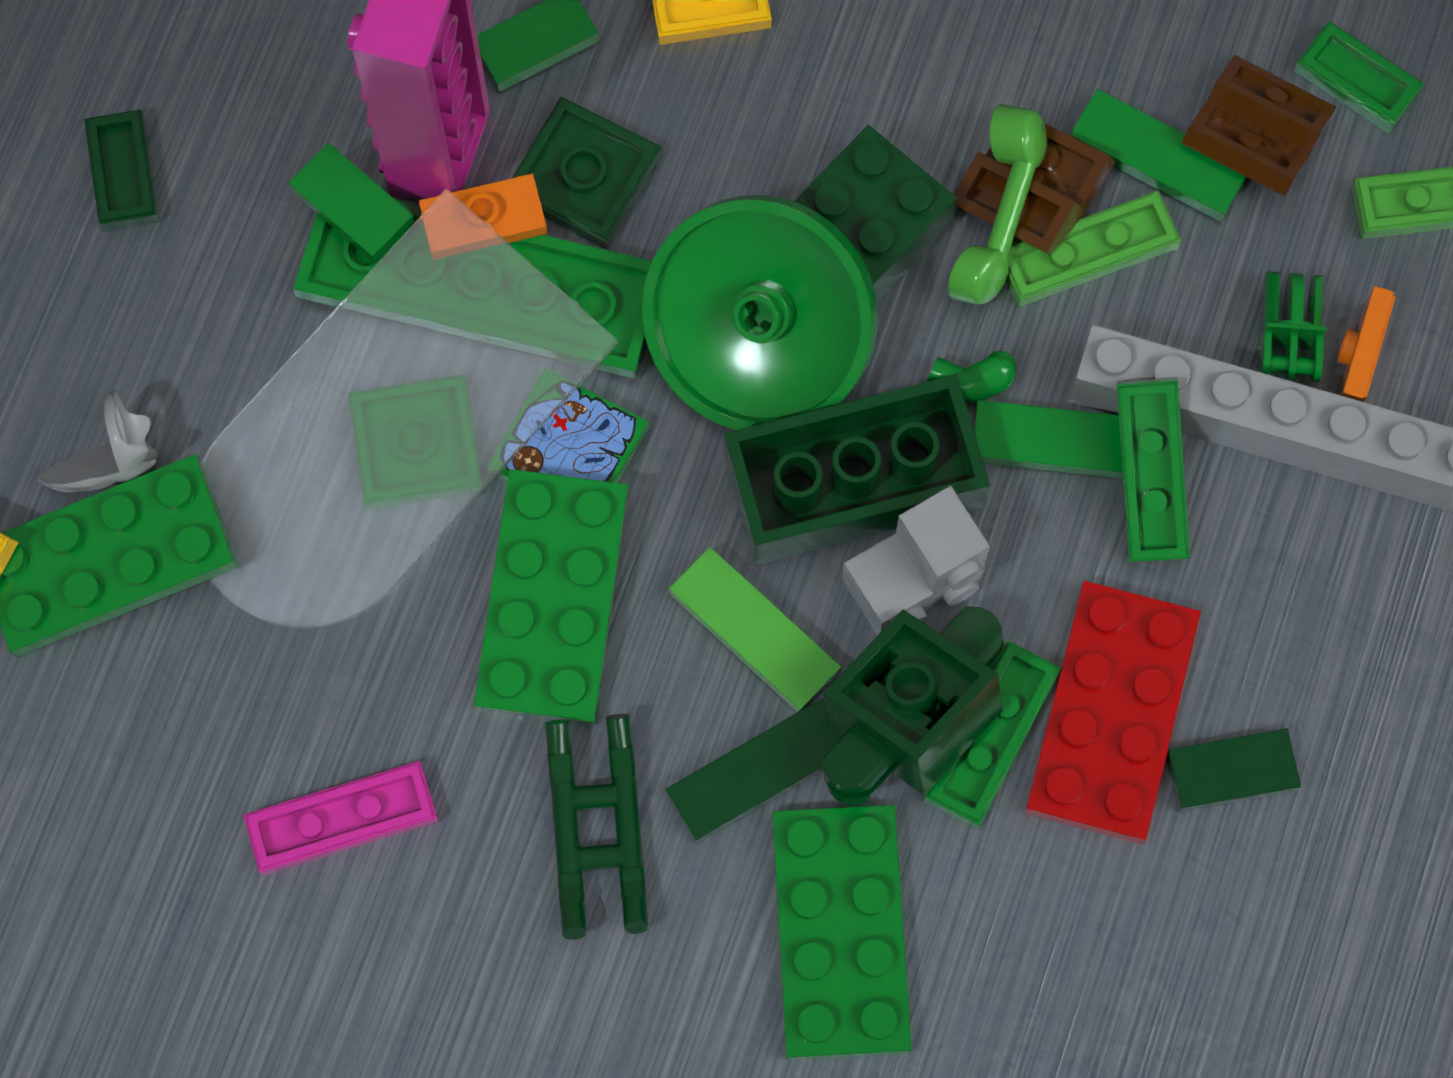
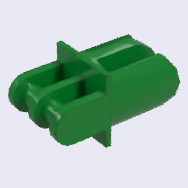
M1272 271L1265 273L1263 332L1258 341V346H1260V373L1269 375V372L1284 373L1286 380H1294L1295 374L1309 375L1312 382H1320L1323 370L1324 335L1327 331V327L1322 326L1323 275H1313L1308 291L1307 322L1303 321L1304 276L1297 273H1290L1288 275L1283 301V321H1278L1279 272ZM1272 347L1285 348V356L1271 355ZM1297 350H1310L1311 358L1297 357Z

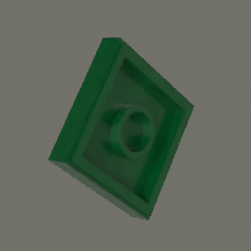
M561 96L512 178L533 173L544 218L607 249L661 158L662 146Z

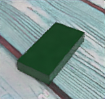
M142 110L84 119L98 221L102 232L159 223L160 218L146 123Z
M1288 728L1168 749L1166 757L1179 813L1297 792L1301 788Z

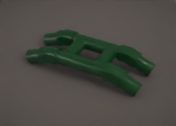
M614 714L606 717L612 781L609 784L575 787L569 720L557 719L545 722L562 936L569 940L581 939L587 933L582 871L619 868L624 930L630 934H640L647 931L649 927L629 714ZM614 807L617 844L580 847L577 811Z

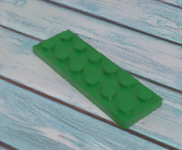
M396 200L414 216L415 224L374 264L316 213L293 288L297 298L624 377L636 378L646 342L642 322V297L651 260L541 235L433 261L420 205Z

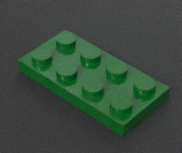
M193 454L2 532L19 543L0 576V626L9 653L19 657L239 568L202 460L196 454Z
M509 469L474 701L476 709L596 724L629 492L628 484Z
M895 805L772 811L786 1061L911 1054L912 1046Z

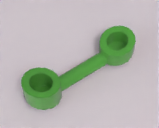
M999 104L993 111L990 123V143L993 155L997 162L1012 166L987 246L973 245L968 247L954 264L948 283V293L953 300L983 305L994 299L1005 284L1009 269L1008 254L1035 168L1039 167L1044 160L1047 149V133L1044 121L1040 114L1032 109Z

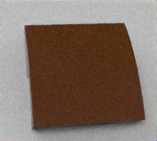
M1234 55L1216 81L1208 100L1189 126L1182 144L1285 197L1337 107Z
M1044 123L1047 133L1046 153L1040 166L1035 168L1014 237L1050 256L1092 202L1113 168L1115 161L1111 156ZM991 146L986 155L977 152L954 195L957 197L955 207L993 226L1012 165L997 162Z

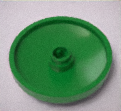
M746 195L724 199L705 207L681 223L665 239L654 256L646 276L642 297V322L646 342L653 361L664 380L677 396L705 418L719 425L740 430L840 404L859 383L871 360L877 337L878 309L872 280L862 258L849 239L835 225L819 213L797 202L767 195Z

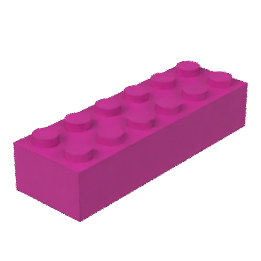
M369 0L365 14L356 13L351 22L347 38V49L353 51L355 59L354 76L360 78L362 86L361 102L367 105V125L372 127L374 132L373 148L379 152V171L385 175L389 194L392 197L419 204V200L464 190L490 114L472 1Z

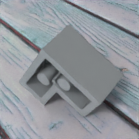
M949 486L899 515L895 534L846 561L843 565L842 580L878 636L902 609L924 623L928 619L925 612L943 601H946L950 607L959 604L973 595L979 589L977 582L982 578L990 545L952 486Z

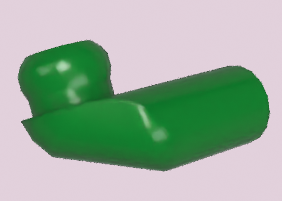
M994 351L987 358L968 368H963L938 357L930 371L927 382L957 374L964 400L977 403V400L985 401L1006 391L1015 380L1017 364L1013 356L1005 351Z

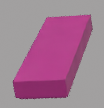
M420 761L243 814L261 876L439 822Z

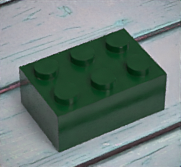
M868 124L794 202L804 205L825 217L849 239L868 270L874 287L876 302H878L951 226L957 197Z

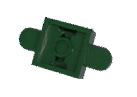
M965 607L938 633L902 609L823 693L830 728L841 737L825 754L821 762L828 791L836 800L848 805H861L879 789L892 773L919 793L925 795L1002 712L998 673L991 669V666L1003 655L1004 641L999 619L991 611L981 607Z

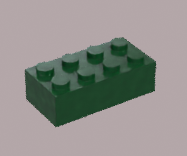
M957 374L724 433V458L755 566L896 530L899 515L949 486H952L967 511L985 507L990 489L989 479Z

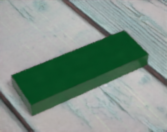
M821 698L667 787L665 793L697 845L823 772L821 765L823 757L841 737L831 730L825 701Z

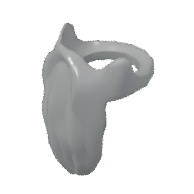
M116 391L109 392L104 400V417L110 445L61 460L46 468L36 477L37 480L53 490L71 493L97 491L118 482L122 483L143 475L156 464L157 451L145 442V437L149 433L152 424L150 418L146 415L129 413L125 409Z

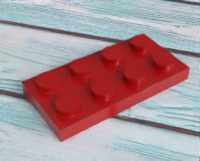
M1083 581L1024 814L1144 845L1199 623L1200 610Z

